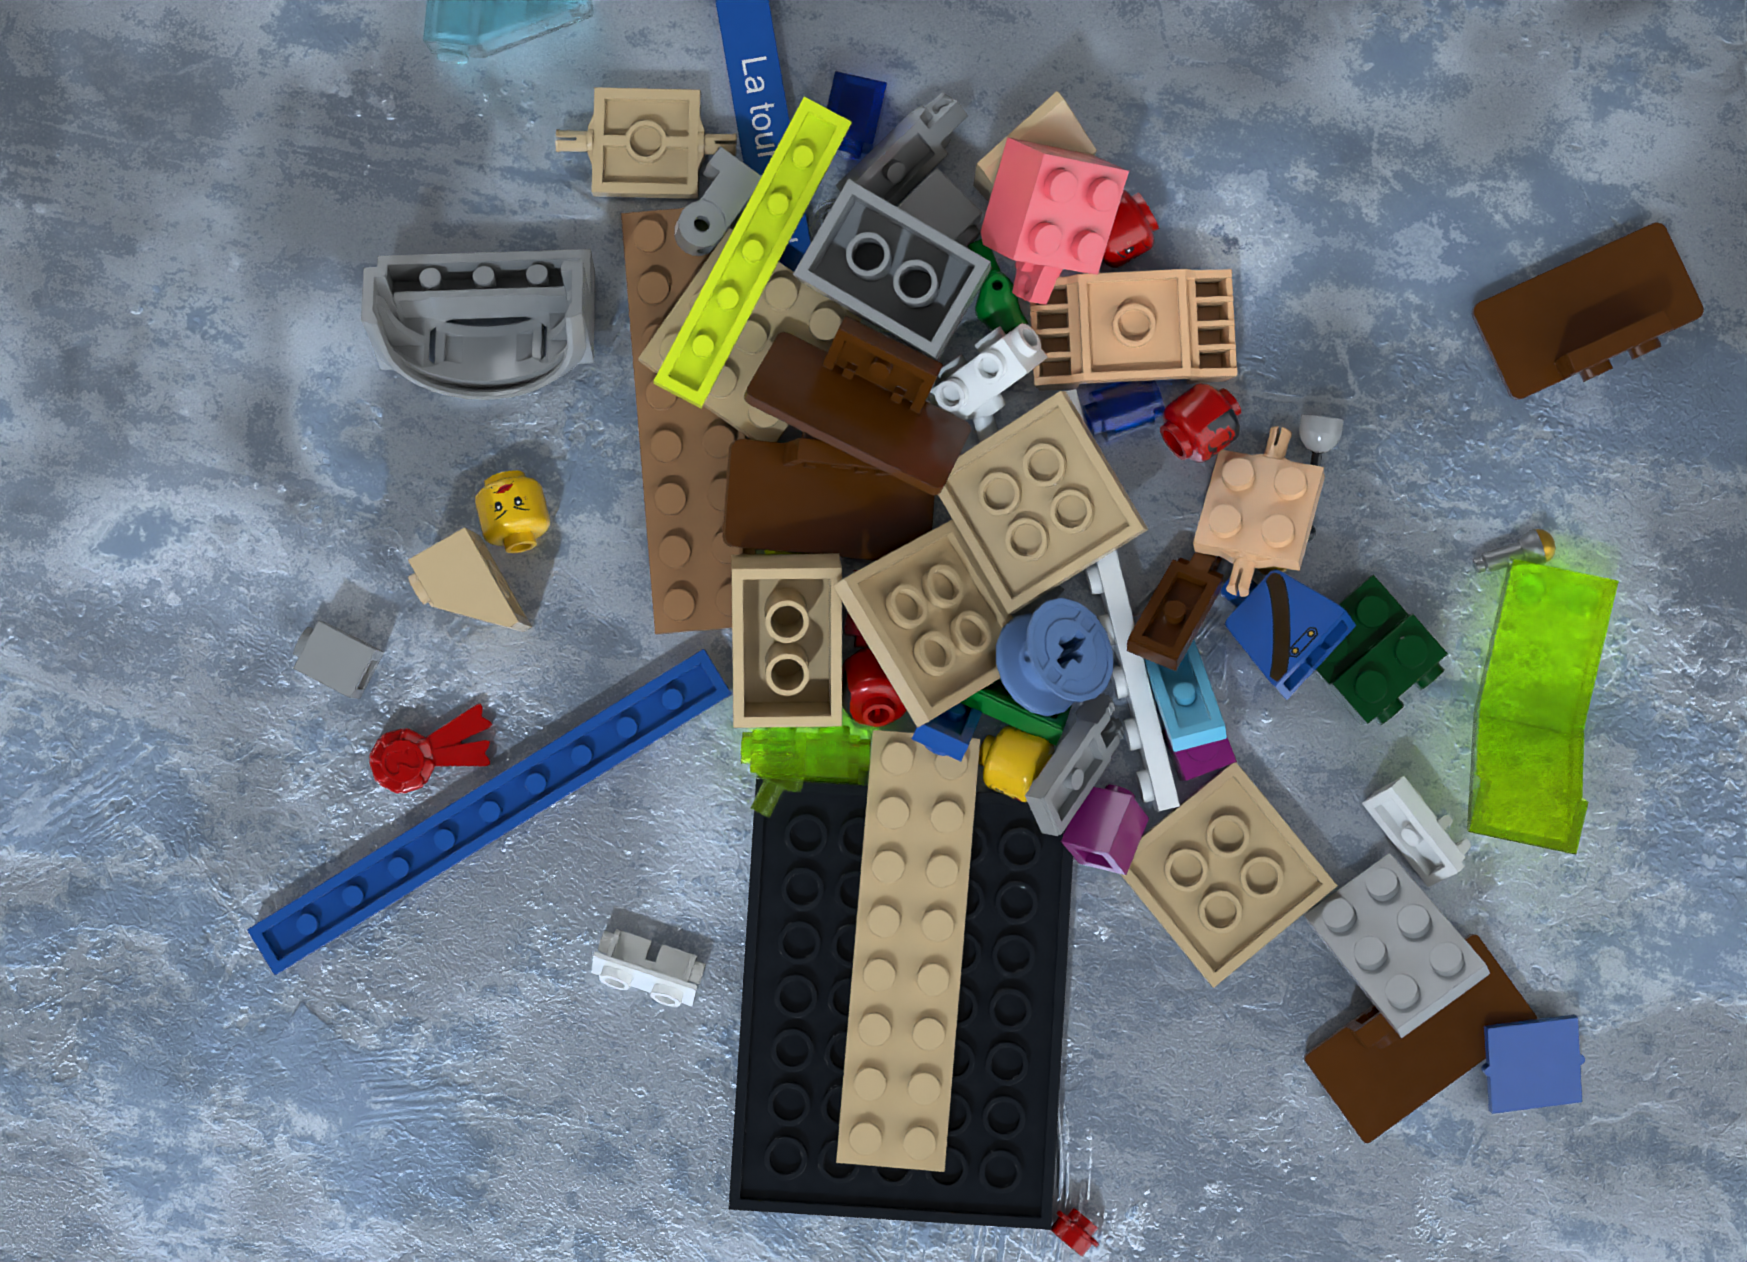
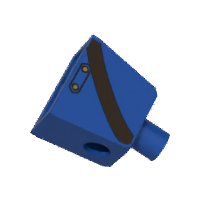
M1277 569L1270 571L1259 584L1251 580L1249 595L1246 597H1240L1239 589L1237 596L1227 592L1226 587L1230 577L1221 589V595L1236 607L1226 619L1224 625L1269 682L1286 700L1292 696L1356 626L1347 611L1340 605Z

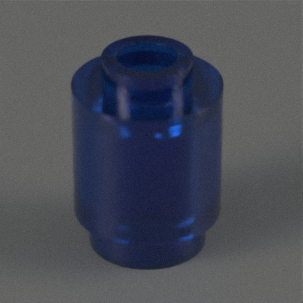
M1155 380L1115 382L1089 392L1090 403L1083 405V413L1090 432L1093 436L1101 433L1106 442L1155 425V419L1162 417L1165 411L1164 401Z

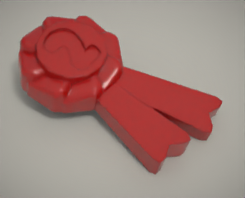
M474 705L427 737L410 728H399L382 734L369 754V765L375 782L395 794H405L424 787L435 767L490 765V760L485 754L490 746V741L482 740L461 743L462 740L492 726L489 720L482 717V705Z

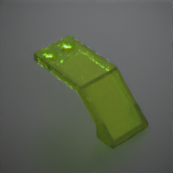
M1509 557L1473 714L1467 817L1468 832L1577 854L1589 803L1583 798L1584 728L1618 587V580Z

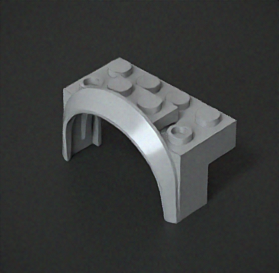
M591 249L378 256L377 267L363 269L361 321L370 339L380 370H394L418 386L440 394L465 399L490 400L515 397L535 391L565 375L577 366L578 363H594L595 268ZM531 318L524 322L499 326H469L446 322L451 319ZM544 326L547 327L546 356H545V357H544ZM436 327L435 361L433 363L429 360L430 331Z

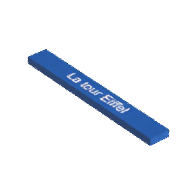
M715 0L743 163L762 176L790 124L769 0ZM804 213L779 261L793 272L811 244L806 213Z

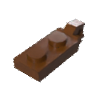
M1195 552L1190 561L1181 557L1178 561L1173 559L1127 640V651L1177 671L1221 591L1224 574L1217 572L1222 562V558L1220 556Z

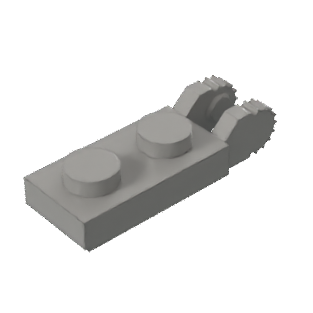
M1105 693L1098 695L1095 699L1083 701L1084 705L1080 706L1076 711L1078 720L1064 740L1059 743L1055 753L1039 776L1032 782L1030 789L1025 795L1038 826L1044 834L1058 836L1063 833L1111 762V756L1120 744V739H1123L1125 734L1124 727L1119 718L1115 719L1114 716L1110 718L1113 715V711H1115V706L1112 698L1109 695H1105Z

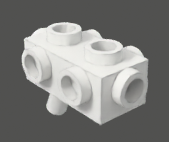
M1021 323L1008 334H1005L999 326L974 345L980 353L978 356L967 362L961 354L940 370L938 377L942 382L931 389L927 397L929 403L963 420L973 419L979 443L998 431L994 413L1006 405L1001 392L1048 358L1041 349L1038 335L1026 324Z

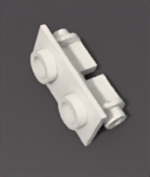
M616 929L614 933L603 932L598 951L606 953V955L595 952L592 964V973L599 975L601 982L620 990H628L632 986L650 992L652 999L667 1006L678 1007L681 1003L693 1006L697 985L689 983V981L700 984L706 964L696 961L697 955L662 944L656 962L646 959L652 943L651 940Z

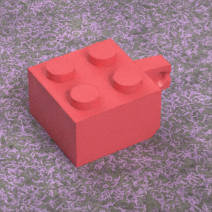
M1007 137L980 233L984 246L1016 261L1015 268L1017 270L1012 290L1014 295L1028 302L1047 305L1056 280L1063 269L1098 275L1127 180L1128 170L1092 154Z

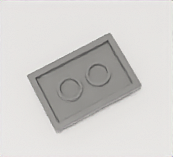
M1391 853L1384 856L1304 914L1308 925L1401 1038L1490 974L1486 963Z

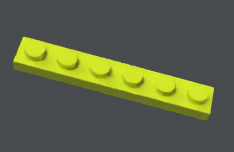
M805 96L803 97L661 365L653 384L702 409L851 126V121Z

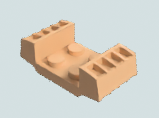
M1172 269L1098 273V275L1076 274L1057 278L1047 305L1030 302L1031 328L1038 335L1041 349L1048 357L1033 369L1034 386L1040 391L1077 389L1079 384L1169 379H1187V384L1225 382L1238 376L1232 269Z

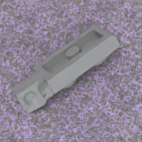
M942 92L926 107L921 105L913 110V113L910 112L835 186L841 192L847 180L850 179L896 206L948 155L945 150L951 141L948 135L968 117L967 113L956 99Z

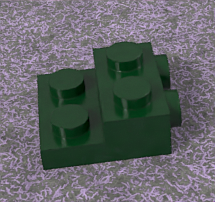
M1373 574L1338 603L1347 611L1356 626L1314 671L1360 725L1369 724L1373 719L1379 725H1382L1404 707V703L1398 697L1413 684L1419 690H1422L1437 679L1445 670L1439 662L1448 655L1416 616L1408 614Z

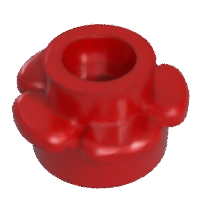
M1073 1207L1068 1215L1061 1210L1056 1212L1059 1217L1053 1223L1050 1231L1077 1254L1083 1257L1092 1245L1096 1248L1099 1246V1243L1092 1237L1098 1230V1227Z

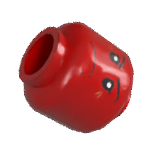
M1123 190L1102 259L1111 268H1119L1150 250L1154 245L1153 232L1158 230L1159 226L1149 206L1139 192L1131 196L1129 192Z

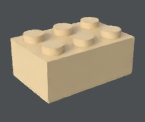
M839 554L731 555L733 728L842 726V601L833 585L842 580V566Z

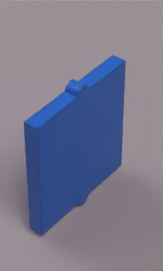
M1576 1015L1484 1026L1486 1063L1482 1065L1481 1070L1487 1076L1488 1108L1492 1114L1582 1102L1581 1065L1584 1064L1585 1057L1580 1053L1579 1025Z

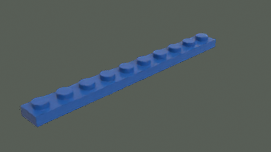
M702 649L247 929L274 976L280 974L733 694L707 651Z

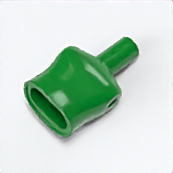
M982 239L969 244L968 249L989 260L992 267L979 289L975 305V315L985 324L989 333L999 326L1005 334H1008L1021 323L1029 325L1021 311L1018 297L1012 293L1014 284L1001 272L992 249L984 246Z

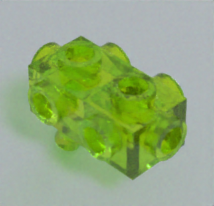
M845 725L818 727V733L797 732V727H765V730L753 729L752 732H743L741 764H750L752 778L764 780L750 809L770 818L783 789L788 792H801L804 781L858 784L859 771L870 770L871 739H861V735H850V727Z

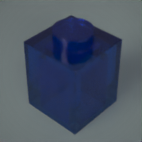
M835 71L827 109L852 122L836 153L837 156L848 159H860L862 153L868 154L876 146L887 98V82Z

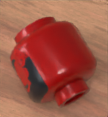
M1199 383L1165 407L1163 410L1164 424L1160 427V433L1166 445L1176 457L1183 461L1189 458L1192 461L1203 463L1239 437L1240 425L1237 416L1241 414V408L1235 397L1227 389L1222 388L1218 391L1208 384Z
M860 649L845 660L842 665V707L850 719L858 724L881 727L895 722L906 713L907 709L871 649Z

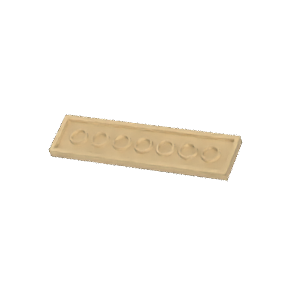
M873 730L836 1163L944 1172L980 739H971L960 762L952 757L937 755L929 751L923 744L912 740L914 733Z

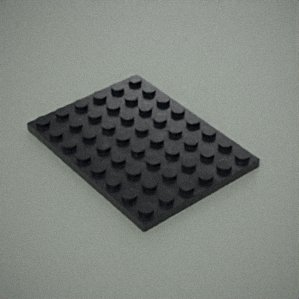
M756 779L728 1210L1051 1230L1073 856L1061 842L1066 828L1058 836L1044 834L1041 832L1028 802L1018 801L1005 794L976 792L945 1171L836 1163L868 785Z

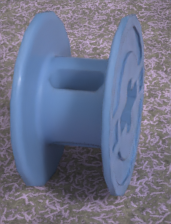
M1058 598L1044 602L1033 613L1015 616L1002 628L996 643V665L1002 683L1014 701L1031 713L1051 716L1065 712L1074 702L1095 699L1107 688L1113 672V650L1105 628L1094 613L1079 602Z

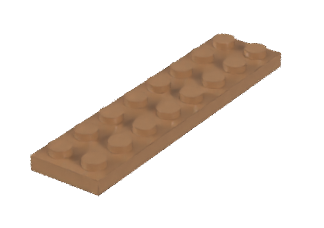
M684 208L621 213L656 635L732 629L731 555L756 554V549L730 547L724 543L722 537L729 446L735 440L746 439V435L704 406L701 409L653 384L657 374L638 361L643 350L714 251L712 250L709 254L703 256H692L684 252L677 245L674 237V228Z

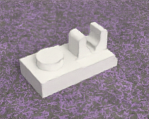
M1405 776L1373 792L1362 803L1427 887L1460 872L1465 867L1462 861L1466 858L1464 854L1471 848L1470 841L1465 838L1454 843L1445 832V829L1453 822L1451 817L1444 815L1437 819L1424 802L1422 795L1412 787Z

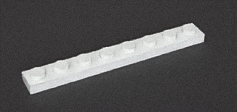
M1077 390L1065 391L1084 421ZM1115 550L1086 568L1085 575L1091 595H1101L1105 614L1097 616V619L1107 632L1118 666L1113 667L1111 675L1112 684L1117 699L1126 697L1131 718L1123 720L1126 740L1130 751L1139 749L1144 770L1136 772L1141 799L1143 803L1152 801L1155 811H1163L1179 807L1180 804L1144 659L1127 651V640L1135 627L1117 551Z

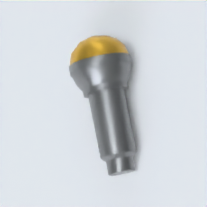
M1532 529L1524 534L1521 539H1518L1517 543L1484 552L1480 557L1474 558L1473 563L1477 573L1485 571L1490 573L1523 562L1525 564L1543 565L1555 555V541L1550 533L1545 530Z

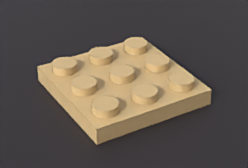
M729 228L639 356L638 361L656 374L733 229ZM780 262L776 266L703 405L751 440L778 442L789 424L749 405L744 400V394L777 335L781 332H787L828 352L845 316L858 322L862 320L848 309L798 281L793 275L794 272Z
M1059 391L960 455L942 492L938 494L1008 614H1014L1149 530L1065 391Z
M953 519L833 585L917 728L1001 678L996 665V643L1002 628L1013 617L1007 613Z
M1237 762L1223 768L1184 800L1179 807L1173 809L1145 832L1141 837L1127 875L1120 874L1213 988L1338 886Z

